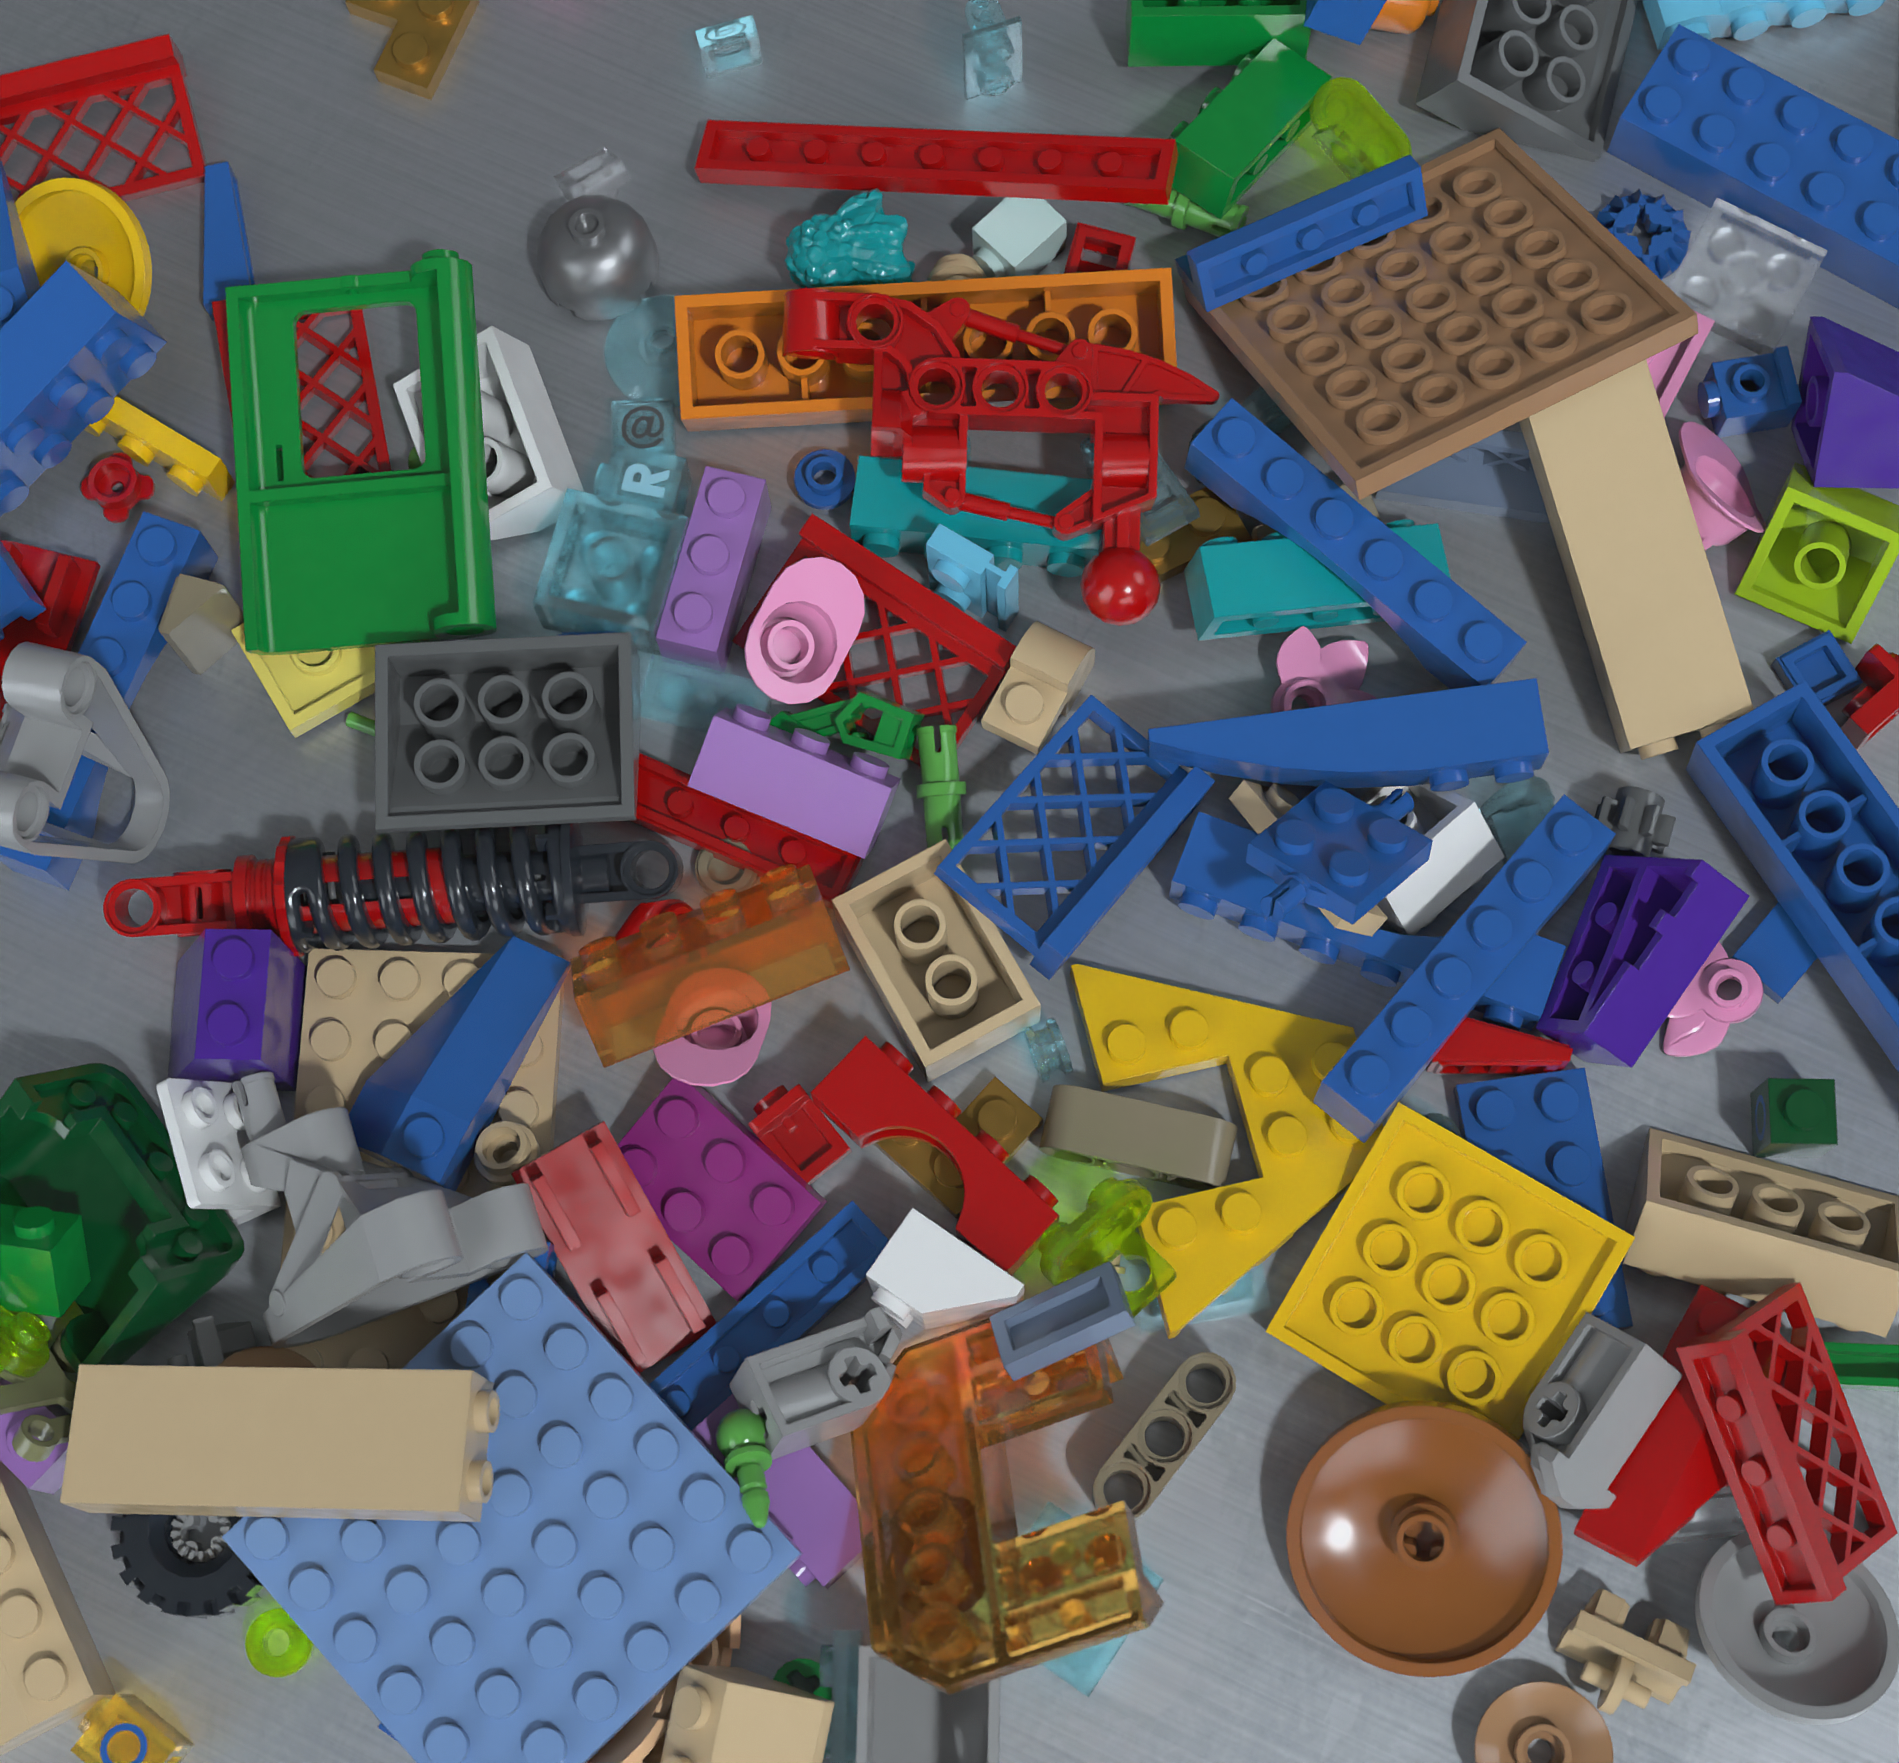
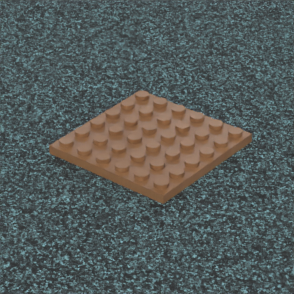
M1500 128L1420 166L1428 216L1209 312L1204 310L1182 280L1186 300L1358 500L1698 334L1697 313Z

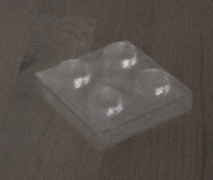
M1717 198L1673 277L1669 288L1692 310L1715 320L1710 330L1711 332L1759 355L1773 353L1822 263L1827 250Z

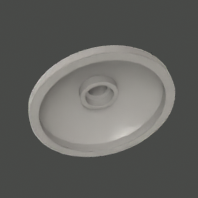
M1747 1531L1733 1537L1717 1550L1700 1576L1695 1595V1616L1699 1635L1710 1660L1718 1672L1740 1695L1752 1704L1774 1716L1800 1724H1837L1851 1720L1870 1709L1885 1694L1896 1675L1899 1665V1626L1885 1591L1862 1563L1843 1577L1847 1590L1833 1601L1775 1605ZM1773 1638L1782 1640L1787 1645L1789 1651L1781 1648Z

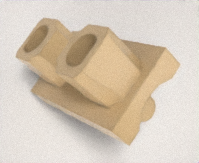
M1598 1589L1589 1599L1583 1610H1580L1562 1631L1555 1651L1584 1664L1580 1679L1601 1688L1597 1709L1604 1713L1612 1715L1622 1699L1642 1709H1645L1650 1697L1669 1705L1681 1686L1687 1687L1691 1683L1696 1667L1695 1663L1686 1660L1690 1636L1689 1630L1667 1619L1655 1618L1648 1626L1645 1637L1642 1639L1622 1629L1630 1608L1625 1599L1604 1589Z

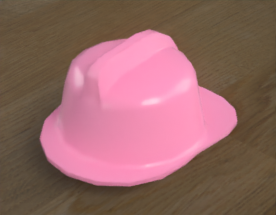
M1693 421L1683 423L1678 431L1680 446L1685 460L1680 471L1704 549L1707 550L1712 545H1726L1748 529L1756 533H1764L1767 525L1757 509L1744 469L1731 449L1707 427Z
M824 557L801 559L785 568L772 584L749 628L744 647L747 670L756 687L769 698L788 705L808 703L824 694L836 678L846 655L859 633L865 614L863 591L856 576L842 563Z
M712 966L694 971L681 980L669 997L655 1034L653 1053L659 1066L672 1078L696 1086L713 1087L727 1084L747 1074L758 1058L770 1024L771 1000L766 988L753 975L734 967Z

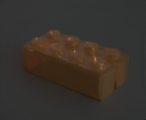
M793 864L777 867L760 878L761 884L738 893L734 888L714 892L700 901V908L678 917H676L674 912L662 913L643 922L639 926L640 932L617 941L613 936H606L584 945L578 951L579 956L570 959L573 997L603 1067L606 1068L849 971L850 967L810 864L799 869Z

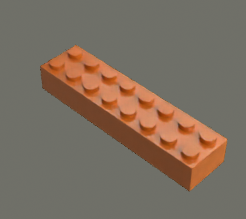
M1171 267L818 287L819 289L834 292L881 293L889 297L911 301L925 312L933 310L952 298L960 297L969 303L971 309L1021 325L1020 329L1067 345L1075 339H1084L1093 344L1132 350L1177 367ZM793 289L674 296L681 421L688 432L871 422L873 365L836 363V360L804 359L790 355L782 357L784 295ZM878 318L867 319L857 328L862 336L873 341L884 339L892 331L888 323ZM968 327L964 328L954 343L960 352V358L1055 361L1059 356L1019 341L1012 343ZM937 381L928 382L919 390L922 399L933 405L945 404L953 397L950 388L944 383ZM992 384L982 391L986 402L995 407H1007L1016 400L1013 391L1006 385ZM1052 387L1045 393L1048 402L1057 409H1071L1078 404L1077 396L1068 387ZM1159 401V405H1172V404H1161V402Z

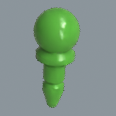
M736 1409L726 1414L718 1424L716 1443L720 1452L726 1457L724 1460L725 1470L738 1479L740 1493L743 1494L741 1499L745 1512L755 1527L763 1528L767 1523L770 1507L769 1493L766 1491L767 1483L764 1472L772 1465L771 1453L765 1448L764 1433L766 1431V1420L749 1409Z

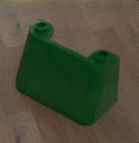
M89 1063L16 1077L1 1097L0 1204L28 1208L41 1206L47 1207L52 1211L80 1214L82 1217L91 1281L75 1300L84 1314L70 1320L60 1335V1347L63 1354L77 1375L79 1365H123L230 1273L245 1251L244 1240L224 1209H192L188 1206L167 1129L134 1083L115 1067L103 1063Z

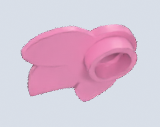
M1305 626L1295 630L1284 640L1277 653L1275 663L1280 685L1275 690L1271 699V713L1292 710L1291 705L1295 697L1305 699L1309 708L1378 699L1369 693L1359 690L1367 669L1368 643L1358 640H1341L1320 648L1314 635Z
M1720 942L1717 943L1667 1016L1670 1019L1664 1036L1663 1051L1668 1056L1691 1057L1717 1048L1725 1038L1730 1024L1740 1023L1749 1019L1757 1012L1762 1003L1764 990L1757 971L1744 961L1729 959ZM1725 980H1736L1742 985V991L1737 998L1724 1000L1717 995L1719 985Z

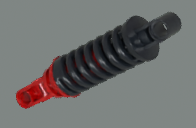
M579 823L545 825V834L535 835L537 849L530 850L528 826H510V851L497 852L493 827L476 828V854L463 855L462 838L458 829L443 830L440 835L441 847L431 848L428 847V840L424 831H410L406 837V849L395 850L393 839L389 833H377L372 839V852L361 853L360 844L356 836L347 834L343 835L338 841L337 855L335 851L326 852L323 842L317 837L296 838L290 835L280 838L276 847L275 858L257 860L253 854L239 855L234 862L233 871L232 869L173 873V876L120 881L106 894L103 912L108 925L116 933L126 937L177 934V937L200 936L205 929L272 930L278 937H281L282 942L294 953L295 957H302L304 953H309L315 949L320 939L326 947L334 951H343L348 948L355 937L361 945L367 948H378L386 942L389 934L398 944L411 946L420 939L423 931L430 940L436 943H446L453 938L458 928L465 938L471 941H478L488 934L491 925L499 935L511 938L522 931L525 922H527L534 933L540 936L566 933L576 937L584 936L589 903L654 899L668 896L680 885L683 879L684 865L679 853L672 846L664 842L647 840L584 845ZM649 851H657L662 854L669 865V874L666 881L654 889L640 883L636 875L637 861L643 854ZM541 875L546 876L544 881H542ZM337 882H340L342 895L340 904L336 897ZM139 890L146 892L153 903L152 916L142 926L131 918L128 909L131 897Z

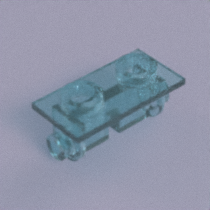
M969 0L965 7V18L971 32L962 34L964 95L966 101L982 95L985 97H995L1007 92L1013 85L1022 83L1021 17L1017 16L1006 20L997 0Z

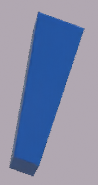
M228 161L205 166L203 306L212 321H215L212 302L226 300L225 287L256 284L238 181Z

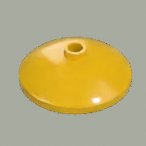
M56 178L32 187L17 199L15 206L40 287L65 261L70 262L95 277V268L97 266V279L118 291L144 316L152 285V263L149 245L137 217L117 194L93 181L78 178Z

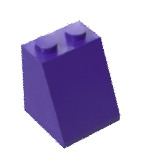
M1810 316L1798 384L1802 403L1792 419L1791 431L1813 487L1899 489V352L1825 317Z
M205 929L177 963L167 1079L177 1078L233 1083L241 1081L240 1078L260 1072H273L277 1091H296L306 966L298 957L294 956V953L272 930Z

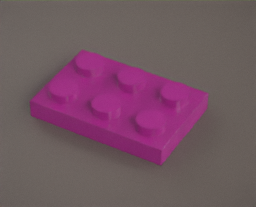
M674 1078L671 1079L617 1144L670 1240L737 1302L742 1301L752 1292L827 1202L826 1199L765 1146L761 1140L701 1086L690 1085Z

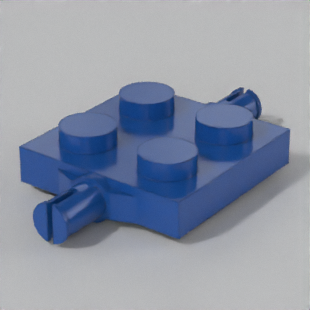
M1325 781L1248 843L1245 863L1268 875L1278 885L1274 891L1261 899L1260 907L1264 915L1270 918L1273 914L1272 921L1279 922L1298 904L1306 903L1326 909L1352 925L1429 860L1433 840L1399 821L1414 809V801L1407 791L1402 795L1403 789H1395L1378 805L1371 806L1330 782Z

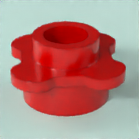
M115 453L93 466L89 476L82 481L81 492L87 500L96 501L103 508V515L109 522L121 523L128 519L130 509L139 501L148 500L154 495L155 483L150 476L140 475L134 469L133 461L129 455ZM116 484H123V489L120 492H113V487Z

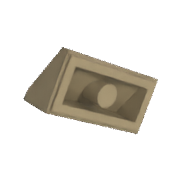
M179 574V577H176L158 630L189 670L194 674L202 675L238 643L231 630L244 623L243 611L224 585Z

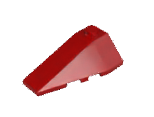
M1703 1285L1700 1286L1662 1355V1358L1683 1376L1607 1490L1616 1496L1609 1508L1584 1509L1574 1529V1535L1637 1567L1692 1520L1695 1512L1723 1487H1730L1676 1348L1692 1337L1711 1335L1749 1309V1307ZM1779 1334V1337L1787 1341L1781 1334ZM1750 1339L1756 1353L1757 1343ZM1777 1356L1773 1382L1784 1388L1788 1362ZM1808 1374L1804 1401H1807L1814 1388L1811 1376ZM1775 1403L1778 1413L1781 1416L1782 1406Z

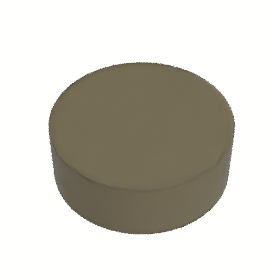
M721 839L728 844L751 853L741 842L735 843L729 839ZM700 850L696 858L695 874L702 890L713 899L724 902L739 900L748 895L758 881L759 877L754 871L747 868L741 870L714 858L713 853L706 850Z

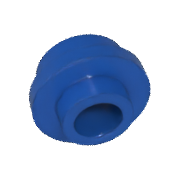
M829 449L813 451L806 455L796 467L794 483L797 494L804 503L812 508L819 510L837 508L847 502L854 492L856 480L854 467L846 456L837 451ZM823 470L832 471L836 475L831 483L825 485L815 482L814 476Z

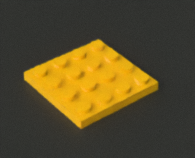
M1398 1102L1265 1332L1385 1404L1412 1400L1451 1403L1488 1417L1500 1424L1519 1440L1524 1432V1408L1530 1395L1585 1313L1592 1314L1635 1237Z

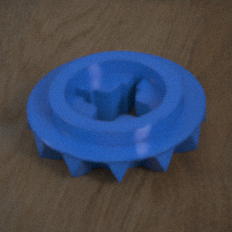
M1639 188L1629 196L1620 198L1615 195L1610 203L1602 211H1599L1596 219L1661 280L1675 272L1684 261L1691 231L1687 230L1684 223L1683 210L1676 211L1670 206L1664 194L1655 198L1643 195ZM1637 219L1642 220L1648 233L1657 234L1652 236L1645 254H1643L1642 246L1639 245L1638 238L1633 235H1627L1632 233Z

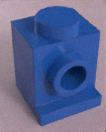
M1788 345L1775 347L1773 353L1713 362L1703 382L1699 383L1697 390L1701 415L1704 419L1711 418L1714 433L1719 438L1788 427L1802 403ZM1752 386L1754 392L1746 391L1744 388Z

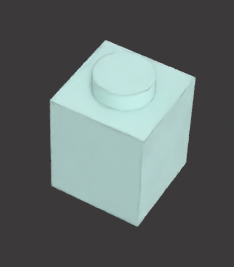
M1006 197L972 228V258L977 261L987 278L1037 275L1066 248L1067 220L1044 199Z

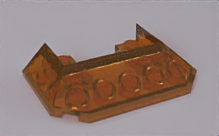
M990 1318L904 1348L893 1362L896 1369L887 1392L864 1424L850 1432L871 1649L875 1654L950 1695L1149 1628L1165 1602L1144 1574L1134 1514L1125 1501L1122 1500L1018 1536L1005 1445L1007 1440L1114 1403L1111 1383L1123 1380L1124 1377L1109 1338L1016 1381H1013L1003 1367Z

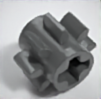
M1632 786L1618 788L1615 799L1603 796L1601 804L1597 806L1594 817L1616 833L1605 854L1650 857L1651 851L1663 854L1664 848L1669 846L1676 821L1675 817L1662 814L1665 803L1664 798L1650 790Z

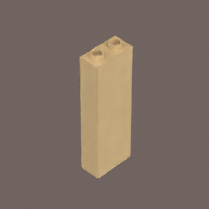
M1643 360L1519 421L1620 753L1638 749L1641 760L1671 752L1679 749L1675 737L1699 730L1701 738H1704L1752 711L1754 708L1647 361Z
M79 1365L60 1503L88 1513L481 1522L482 1503L489 1501L493 1489V1469L490 1461L487 1460L489 1433L495 1432L499 1422V1397L497 1392L493 1390L494 1383L473 1370Z

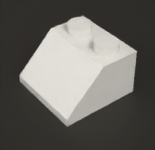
M1430 784L1372 787L1359 798L1371 806L1378 805L1395 789H1403L1402 795L1407 791L1413 798L1414 809L1399 821L1433 840L1429 860L1377 904L1388 917L1384 922L1385 924L1403 935H1415L1419 930L1432 923L1437 915L1464 891L1478 883L1484 874L1505 856L1476 803L1453 790L1444 792L1431 791Z
M914 1208L911 1209L866 1274L872 1293H874L871 1297L876 1303L874 1307L881 1306L886 1315L904 1329L908 1328L912 1320L927 1330L987 1319L989 1316L1024 1301L1023 1283Z

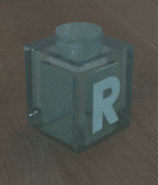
M614 443L609 464L601 463L598 467L593 495L594 499L599 500L607 523L678 537L693 481L687 459L684 457Z

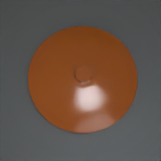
M1425 1400L1395 1402L1363 1412L1344 1423L1319 1445L1308 1460L1296 1484L1288 1512L1286 1534L1289 1565L1300 1597L1312 1617L1346 1651L1364 1662L1397 1674L1414 1677L1453 1676L1481 1668L1503 1657L1518 1646L1539 1623L1550 1605L1561 1572L1563 1535L1558 1505L1541 1493L1531 1467L1530 1451L1500 1424L1480 1413L1451 1403Z

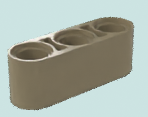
M1058 1084L1052 1088L1039 1150L1047 1155L1071 1162L1205 1191L1223 1187L1226 1184L1237 1126L1212 1116L1088 1088Z
M1200 1352L1186 1359L1102 1466L1093 1483L1092 1499L1095 1509L1104 1519L1114 1524L1126 1525L1141 1518L1223 1413L1236 1391V1377L1232 1366L1225 1358L1215 1353ZM1197 1369L1213 1371L1220 1378L1223 1386L1221 1397L1210 1403H1201L1193 1399L1186 1388V1377ZM1168 1421L1178 1428L1182 1436V1447L1176 1454L1168 1457L1159 1456L1147 1447L1145 1431L1152 1423ZM1128 1474L1135 1478L1142 1491L1141 1501L1137 1506L1126 1511L1117 1510L1110 1506L1105 1499L1103 1489L1105 1482L1111 1476Z

